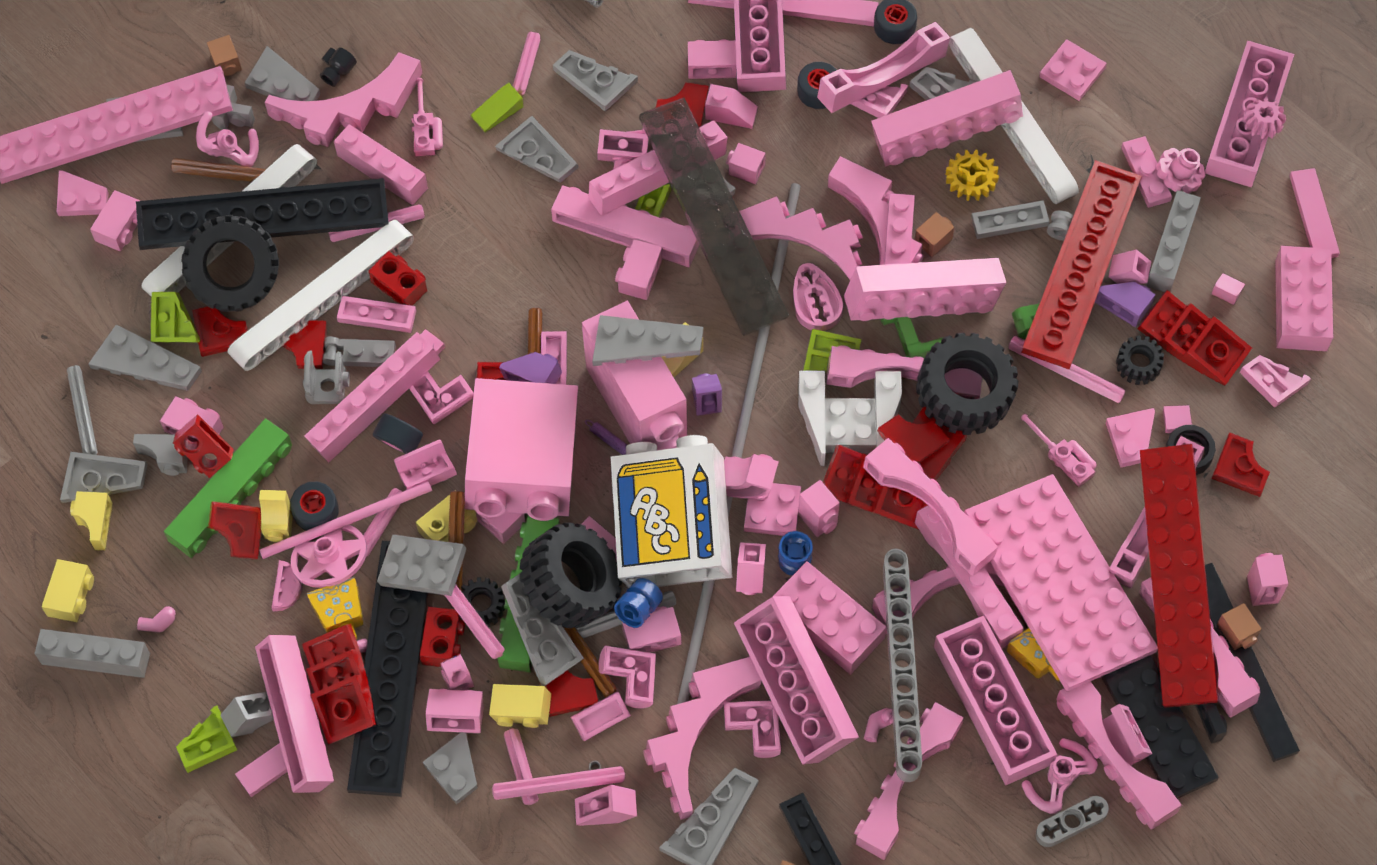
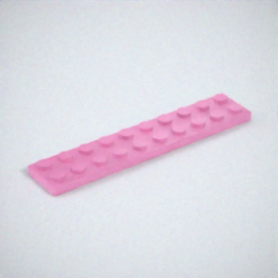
M221 66L0 136L1 184L198 122L206 111L211 112L213 117L233 111Z

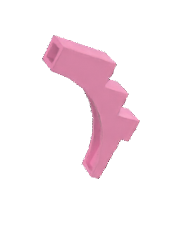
M398 52L390 65L377 78L358 90L340 97L320 101L286 100L269 95L265 101L267 113L276 121L283 120L297 129H304L306 139L312 144L328 147L340 125L346 128L350 124L363 133L375 110L381 115H390L397 118L417 84L416 80L422 75L421 63L418 59Z
M840 156L829 173L828 188L845 197L866 219L876 238L880 265H884L890 193L894 194L891 191L892 181ZM913 239L911 240L910 263H921L924 256L921 254L922 244Z
M777 196L722 218L733 246L761 239H781L797 242L826 255L841 268L849 280H851L855 268L862 265L858 252H852V250L861 247L859 239L863 237L858 224L853 226L850 219L822 230V228L826 227L821 213L816 214L814 208L786 218V216L790 215L785 201L780 203Z
M750 657L693 673L688 686L692 698L697 699L670 706L669 716H666L669 731H675V733L648 740L646 750H643L645 761L648 766L652 765L654 773L665 770V772H662L663 782L666 788L670 787L673 795V797H670L671 807L674 813H679L680 820L689 818L693 812L688 790V767L691 752L698 736L708 721L724 707V702H731L743 694L760 688L762 680Z

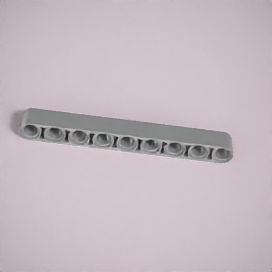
M895 548L886 553L883 565L896 773L900 780L913 782L918 779L921 772L922 750L909 565L907 554L903 550ZM897 561L902 566L895 568L890 566L889 563ZM900 586L903 591L894 592L891 587ZM900 610L904 612L905 616L896 617L892 612ZM903 635L907 640L905 642H898L894 637ZM904 660L909 666L902 668L897 666L895 662ZM905 685L909 687L911 691L908 693H901L897 689V687ZM901 711H908L912 714V717L904 719L899 713ZM908 736L914 740V743L906 745L900 739ZM906 762L913 763L916 769L907 771L903 768L902 764Z

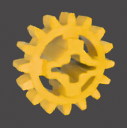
M965 150L964 156L957 153L955 160L950 159L949 166L946 167V184H950V191L957 190L958 198L963 194L966 195L967 201L970 200L971 196H974L979 201L981 194L987 198L989 190H995L999 175H997L999 168L994 166L995 160H987V153L982 154V156L978 155V150H975L973 154Z

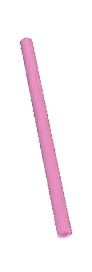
M428 481L259 549L262 558L265 559L431 492L432 488Z

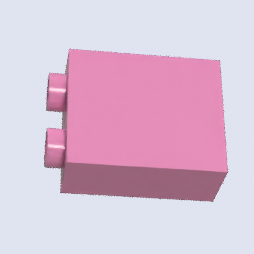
M628 300L583 321L582 331L586 369L629 443L651 442L657 445V450L677 448L676 440L687 436L686 398L662 357H652V360L646 361L641 359L626 360V363L615 364V361L605 362L599 366H593L592 363L600 315L639 320Z
M475 378L465 475V509L475 510L478 514L485 517H498L505 512L527 513L531 518L540 521L552 520L557 516H569L578 394L577 385Z

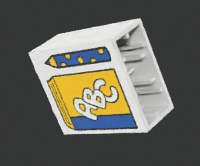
M690 435L678 438L676 440L677 448L657 450V445L651 442L632 443L626 446V455L611 456L618 578L628 588L638 578L648 579L658 587L733 578L724 457L713 443L708 444L705 436Z

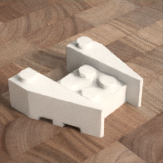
M799 371L798 406L805 420L808 434L811 436L814 444V450L820 466L825 464V453H834L836 445L847 447L859 453H870L884 442V439L877 430L878 427L898 414L902 395L901 371L875 372L874 399L825 398V371Z

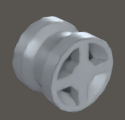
M1054 211L1051 216L1052 223L1047 228L1048 235L1054 239L1064 241L1073 215L1066 211Z

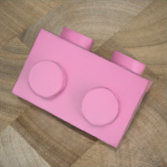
M441 440L432 442L394 459L400 479L407 490L428 481L430 486L457 475L455 467L446 454Z

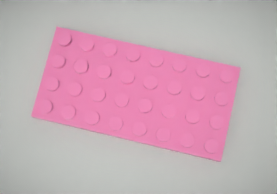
M1053 474L964 511L966 515H970L976 520L978 527L985 534L988 533L995 539L998 549L995 557L990 562L1066 692L1156 653L1158 646L1115 575L1109 571V565Z

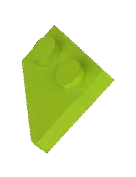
M152 292L151 342L200 343L198 333L179 292Z
M812 329L803 371H825L827 373L832 346H848L851 349L859 350L862 339Z
M218 705L210 710L212 714L202 724L199 722L192 729L191 734L176 746L187 773L237 751L234 741L220 716L221 712Z

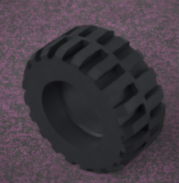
M233 215L213 218L198 227L184 246L181 270L183 277H185L186 285L194 293V297L197 300L202 301L212 309L216 308L223 312H238L249 307L251 308L268 295L276 281L279 267L276 245L273 243L269 233L261 225L248 218ZM224 240H236L243 243L250 249L254 257V271L251 277L244 284L236 287H226L218 284L212 279L207 269V257L210 250L217 243Z
M964 332L956 333L955 338H952L950 335L942 338L941 343L936 342L931 347L930 352H927L917 377L916 393L920 395L918 398L920 406L922 408L926 407V416L929 419L932 417L936 419L935 424L940 428L944 425L949 428L948 432L956 433L958 430L962 431L963 435H971L972 431H976V434L984 433L987 427L993 429L1007 415L1018 389L1019 381L1016 379L1018 372L1017 368L1012 366L1014 360L1010 354L1005 355L1003 353L1005 348L1000 344L994 345L992 343L993 339L987 336L985 339L979 338V334L971 333L970 336H965ZM959 368L972 370L986 381L990 393L980 399L960 397L949 388L944 375L951 370Z
M571 522L557 524L529 543V546L525 548L522 554L523 558L520 560V569L522 570L520 572V582L524 583L523 592L525 596H529L531 606L540 611L539 615L545 619L549 618L550 622L557 626L562 624V627L571 629L573 627H584L613 608L620 596L621 587L619 586L622 585V581L618 578L617 562L614 558L616 554L613 549L610 550L606 545L608 542L604 538H599L597 532L593 529L587 530L586 526L581 524L574 525ZM561 561L573 570L579 581L580 589L569 581L564 573Z

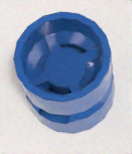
M792 531L781 538L778 563L784 573L793 576L806 561L811 564L813 545L808 535L803 532Z
M638 578L615 603V613L624 624L629 627L639 628L650 617V613L654 612L663 600L662 592L652 581Z

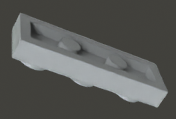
M1044 200L976 212L971 215L977 239L1047 227L1050 222Z

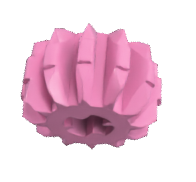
M1267 97L1263 102L1256 98L1253 104L1249 103L1247 105L1246 112L1243 115L1245 130H1252V137L1258 134L1261 140L1266 135L1272 139L1276 133H1280L1283 129V124L1286 121V115L1283 114L1284 107L1277 106V100L1271 103Z

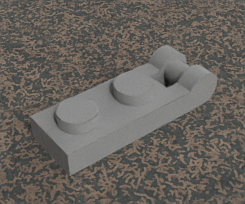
M326 337L324 347L327 349L326 353L323 354V363L335 366L336 350H343V366L379 367L395 352V341Z

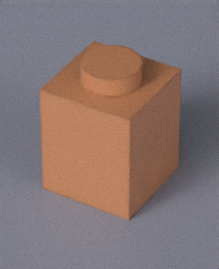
M230 35L207 42L214 66H221L224 76H230L242 70Z
M936 212L916 229L915 241L921 243L922 249L933 257L953 239V224L948 218L942 217Z
M1245 603L1222 614L1217 623L1234 650L1242 646L1246 649L1254 645L1258 641L1257 637L1262 630Z

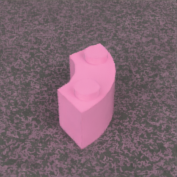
M753 454L745 459L726 456L724 460L726 495L736 498H756L766 495L771 490L779 461L773 460L772 457L764 454Z

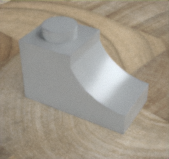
M134 434L133 444L137 453L154 458L161 473L170 476L187 473L188 457L186 455L182 456L176 451L173 444L175 435Z
M267 692L235 697L220 715L231 737L252 734L259 727L274 721Z

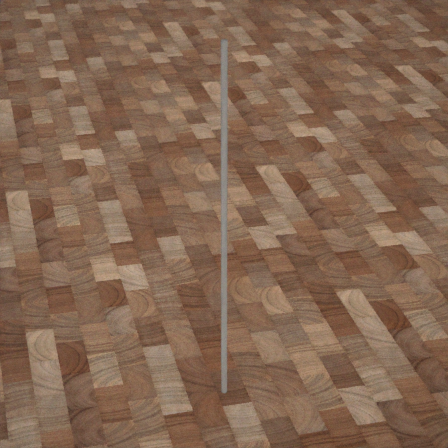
M797 183L791 184L787 201L790 215L786 216V218L795 215L801 188ZM779 239L731 457L742 458L789 240ZM727 496L728 517L733 497ZM715 580L704 581L677 704L689 701L690 690L688 683L691 682L692 674L695 673Z

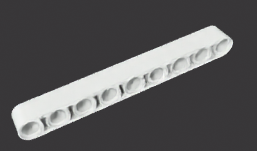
M969 28L950 37L949 46L971 80L978 82L1003 73L974 29ZM1021 100L1023 117H1020L1013 123L1001 124V126L1054 204H1058L1079 193L1078 185Z
M299 144L293 145L243 191L295 187L314 170L317 159ZM222 242L213 246L207 257V266L233 242ZM180 246L144 279L142 289L151 297L152 292H179L186 286V280L181 270L184 246Z
M397 220L390 221L389 224L374 233L235 340L229 347L228 354L245 371L253 369L289 340L288 337L294 332L298 333L308 325L307 322L309 320L318 319L341 301L342 296H347L370 278L368 271L388 251L397 256L408 249L414 241V236Z

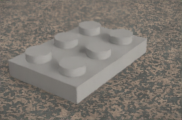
M392 535L377 582L380 586L452 596L467 548L459 543Z

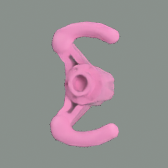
M206 111L197 126V147L210 156L228 157L241 166L252 167L259 151V140L256 130L250 129L248 131L250 150L247 155L237 146V138L230 130L223 129L209 134V137L206 138V128L213 117L211 112Z
M1063 738L1059 744L1062 748L1080 755L1084 761L1074 762L1072 758L1066 756H1057L1054 762L1050 764L1047 773L1048 781L1052 785L1049 801L1043 800L1036 793L1030 781L1025 780L1022 782V788L1027 798L1044 812L1049 814L1058 813L1063 806V793L1079 775H1090L1097 769L1098 763L1092 753L1076 741Z

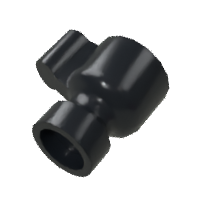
M339 47L337 50L330 48L322 57L323 62L329 67L324 68L320 73V77L325 83L335 87L340 81V76L349 74L357 64V60L344 48Z

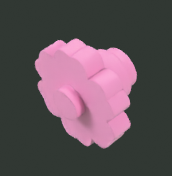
M1175 148L1166 150L1156 164L1157 176L1165 179V186L1174 192H1177V190L1181 191V189L1188 194L1192 191H1197L1206 176L1204 166L1200 163L1199 154L1190 148L1180 152Z

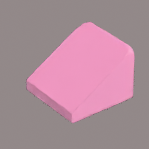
M1222 274L1213 288L1212 295L1234 305L1245 284Z

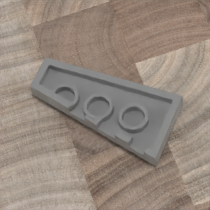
M600 315L592 361L593 366L614 361L615 364L626 363V360L633 359L646 361L652 360V357L665 356L666 358L700 355L703 327Z
M115 325L89 362L91 369H104L112 374H125L134 376L138 380L156 381L157 384L189 391L202 372L200 366L118 325Z
M520 574L501 586L541 686H545L584 659L562 625L557 626L551 623L549 618H543L539 615L540 611L531 606L529 596H525L523 592L524 583L520 582Z
M734 768L711 792V795L694 810V813L685 823H682L675 830V833L668 841H665L659 847V850L686 865H714L756 789L759 780Z

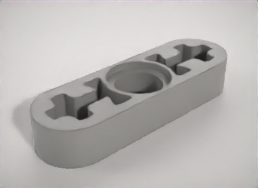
M1092 796L1042 821L1036 830V840L1044 847H1053L1079 834L1106 818L1109 810L1108 803L1100 796ZM1091 804H1094L1095 807L1100 806L1102 808L1099 813L1100 815L1093 812L1087 815L1086 820L1088 822H1086L1084 814L1090 811ZM1068 815H1074L1079 819L1080 825L1076 828H1069L1065 824L1064 818ZM1056 821H1059L1060 829L1054 832L1053 839H1050L1049 836H1042L1044 828L1051 831L1057 828L1058 823Z

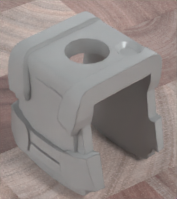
M308 351L304 357L303 380L307 402L310 404H339L345 399V387H349L350 384L349 372H346V368L343 366L341 352L337 351L335 369L316 370L312 351ZM326 381H332L335 384L334 389L330 392H324L321 389V385Z

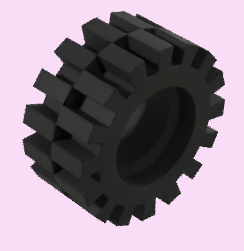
M1136 336L1135 340L1131 337L1128 338L1127 342H1123L1119 349L1116 364H1118L1117 371H1121L1120 376L1122 378L1128 377L1127 382L1131 383L1133 379L1136 380L1135 385H1139L1140 381H1143L1145 385L1148 384L1149 379L1153 382L1156 376H1159L1164 362V353H1161L1162 347L1160 345L1156 347L1157 342L1154 339L1150 343L1148 342L1150 337L1145 336L1144 340H1141V336ZM1133 354H1143L1149 358L1150 363L1146 367H1138L1131 362L1130 357Z
M481 577L476 578L477 582H473L470 579L468 580V586L465 584L461 586V592L470 604L477 595L488 596L491 599L490 607L487 610L476 612L488 627H490L491 622L495 625L498 623L497 618H502L503 611H505V599L501 587L498 588V584L495 581L491 583L490 579L486 577L485 581H482Z

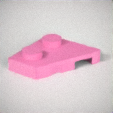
M901 84L900 88L885 86L851 103V105L877 118L892 113L907 93L908 85Z
M59 171L58 216L100 214L108 201L109 193L107 188L68 172Z
M1261 355L1243 366L1240 371L1274 408L1305 387L1311 380L1305 374L1303 377H1299L1288 372L1289 367L1276 364Z
M1154 408L1106 419V426L1120 468L1141 463L1140 450L1148 449L1155 414Z

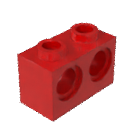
M390 251L368 271L371 283L398 304L413 306L427 292L426 277L418 269H411L404 258L400 255L395 256ZM390 270H394V271H395V272L392 273V274H386V272H388V271H390ZM408 284L414 285L411 288H404Z
M198 414L175 433L173 440L176 451L182 456L186 455L192 461L194 468L199 473H204L208 478L232 459L234 449ZM195 436L199 441L191 442L186 437ZM205 454H214L217 458L210 460L205 457Z
M428 607L420 651L422 665L441 667L440 663L461 654V644H458L459 635L464 634L465 622L456 610ZM444 622L452 624L448 629L439 628ZM439 647L448 648L443 654L435 653V650Z

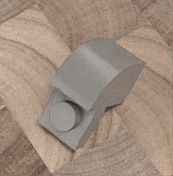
M227 85L233 111L212 117V122L222 130H227L229 123L239 127H253L255 117L252 106L236 104L237 95L234 86Z

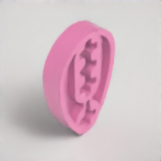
M812 263L802 264L798 268L793 288V304L796 317L800 324L809 330H829L838 324L842 316L843 301L840 293L825 272ZM808 272L809 275H812V284L804 276V273ZM813 293L819 296V305L823 307V316L827 318L826 322H822L819 319V310L815 308L814 297H811Z

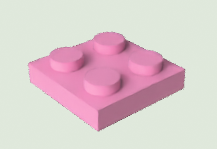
M1066 39L1041 70L1039 77L1080 101L1104 71L1107 63Z
M772 483L771 490L766 495L748 498L744 532L784 536L788 532L796 531L801 486Z

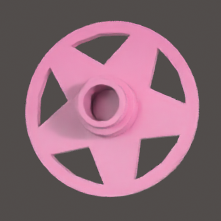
M351 525L329 532L316 542L307 541L295 546L291 555L292 571L300 582L310 587L323 588L340 584L352 577L363 565L367 555L366 541L362 533ZM342 531L353 534L357 540L343 541ZM359 554L356 562L348 570L346 560ZM299 555L308 560L301 572H299L297 566ZM325 572L333 577L327 580H314Z

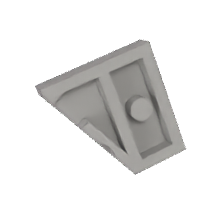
M926 67L910 81L909 86L927 101L976 83V81L971 79L969 82L956 79L954 74L941 73L936 69Z
M464 732L459 733L423 761V765L456 805L478 788L467 735Z

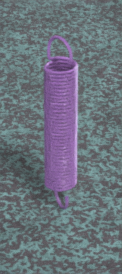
M598 422L593 423L592 427L588 425L592 433L621 455H626L627 444L602 427Z

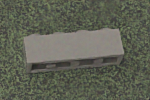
M1177 190L1146 287L1162 292L1166 290L1171 292L1201 197Z
M45 629L40 630L34 653L41 665L145 678L150 652L144 642Z

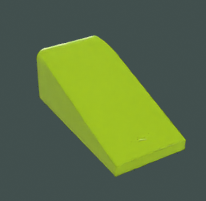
M507 83L471 114V117L484 132H487L524 107L523 98L510 83Z
M667 183L639 197L635 210H644L653 216L659 217L672 190L671 185Z

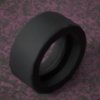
M1183 425L1176 428L1170 434L1166 447L1175 446L1180 436L1198 441L1204 447L1205 455L1196 467V475L1204 473L1210 467L1216 452L1215 441L1211 434L1204 428L1196 425Z

